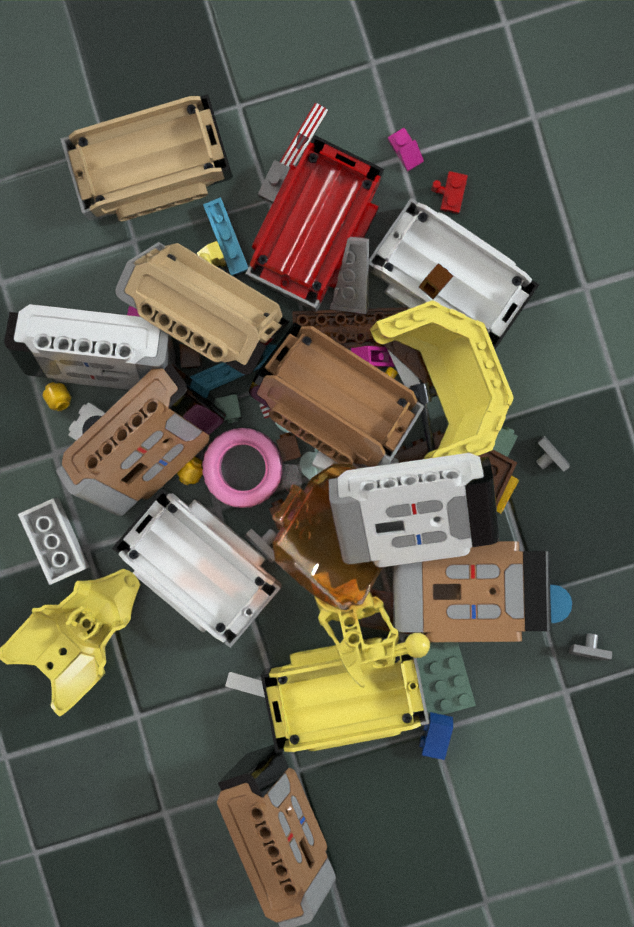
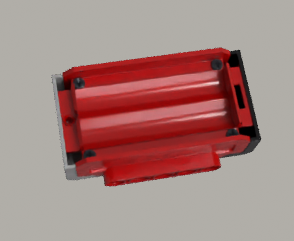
M314 135L298 165L293 164L290 167L254 240L252 249L255 252L251 259L250 267L246 272L247 278L317 312L329 287L335 289L337 286L348 238H364L378 211L379 206L371 202L383 179L385 169Z

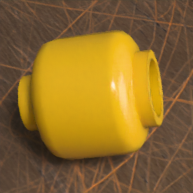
M51 382L46 385L42 396L51 410L62 411L70 405L71 395L64 384Z
M194 456L177 472L179 481L185 485L197 484L203 475V461Z

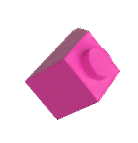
M364 346L351 348V352L376 368L395 367L385 347Z

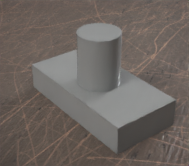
M274 160L258 192V196L273 203L290 167Z
M545 436L538 440V444L546 452L536 460L543 470L553 461L563 472L570 467L567 460Z
M252 529L245 534L244 537L270 563L279 556L270 547L278 537L273 530L269 529L262 537Z
M587 633L585 646L576 644L569 646L568 654L603 661L612 659V651L597 649L598 635Z

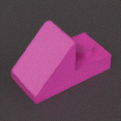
M405 128L388 137L389 143L407 172L424 162L416 140L412 141Z

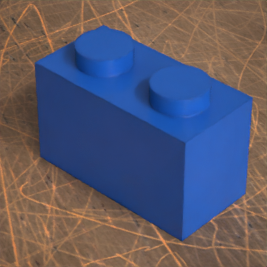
M430 712L429 724L423 726L425 734L420 737L419 747H422L423 756L445 760L453 731V717Z

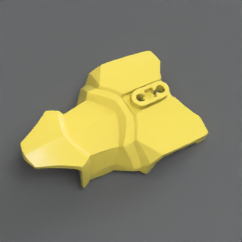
M121 569L96 580L77 581L74 591L59 605H44L40 608L32 609L30 617L1 646L0 660L7 665L28 664L37 666L51 680V708L58 716L64 715L105 674L104 666L107 663L105 646L116 630L125 628L131 620L132 609L140 588L138 578L132 572ZM62 648H66V655H60ZM49 662L53 663V669L48 668Z

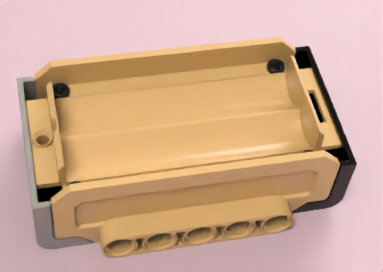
M208 94L201 97H185L78 129L72 132L69 137L60 138L82 214L88 220H97L117 214L119 221L131 220L204 198L208 195L206 187L233 178Z
M158 242L129 260L115 289L117 297L137 309L139 316L208 359L214 362H226L227 365L242 374H250L278 344L290 322L282 318L279 304L179 243L165 246Z

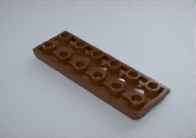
M407 307L369 309L367 314L340 310H319L317 312L293 311V336L297 337L302 326H313L345 348L364 346L384 347L383 344H378L374 340L370 328L377 321L406 311Z

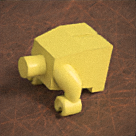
M217 241L206 245L197 252L198 256L215 266L221 265L223 267L227 265Z

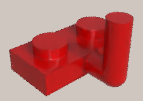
M449 171L445 187L441 186L439 180L433 182L431 190L434 193L444 194L440 210L459 214L468 175Z

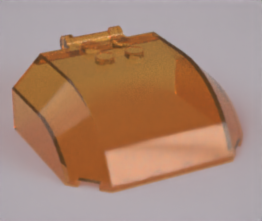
M333 463L312 477L304 491L297 485L290 487L289 495L279 511L275 512L272 517L275 522L282 525L272 544L275 562L293 579L320 600L343 610L351 605L363 604L383 567L374 565L373 561L355 564L343 562L329 499V479H338L346 470L357 468L352 464ZM298 497L299 499L297 503L295 504L288 518H286V513L288 512L295 498Z

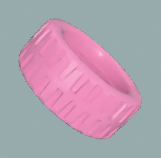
M235 428L217 436L208 446L202 462L204 482L211 494L224 504L238 508L253 507L266 501L278 488L283 472L282 458L277 446L265 434L250 428ZM239 445L254 447L261 453L265 461V475L262 481L251 490L243 491L231 487L222 475L221 465L224 456L230 449Z

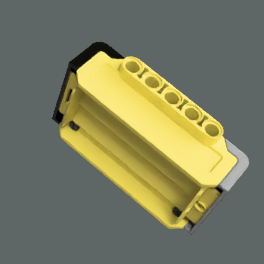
M382 637L364 639L363 642L364 644L372 645L383 642ZM337 645L290 654L291 664L266 668L261 673L276 753L296 752L306 749L308 751H317L396 736L402 731L415 729L421 726V724H429L417 658L409 654L397 656L394 665L363 672L364 688H361L347 672L338 653Z

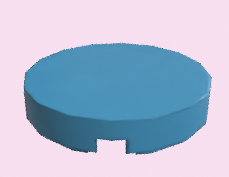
M549 584L543 586L544 616L538 617L549 623L563 621L568 617L572 609L570 594L566 589L558 585ZM539 590L535 594L534 602H540Z

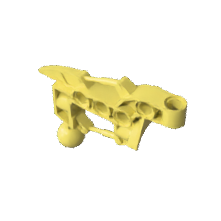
M328 572L309 575L312 592L320 610L318 616L319 623L337 645V650L344 667L361 688L365 687L362 676L363 672L394 665L397 656L409 654L414 658L426 656L430 649V641L426 635L412 633L404 643L398 644V630L393 628L390 618L384 609L383 601L376 596L372 597L369 591L360 592L356 579L331 591ZM380 612L390 629V633L383 642L372 645L364 644L358 619L370 617ZM331 620L340 621L344 636L341 643H339L334 635L335 633L328 624Z

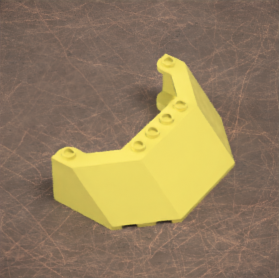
M433 300L377 321L370 328V331L378 344H387L395 340L420 351L449 423L439 448L427 453L424 459L464 453L479 456L493 450L495 440L502 428L505 416L514 397L485 324L478 320H473L456 310L444 307Z

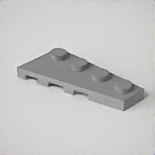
M348 238L330 309L367 314L369 311V239Z

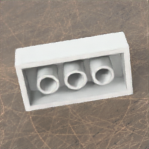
M53 498L18 514L49 585L89 568L59 498Z

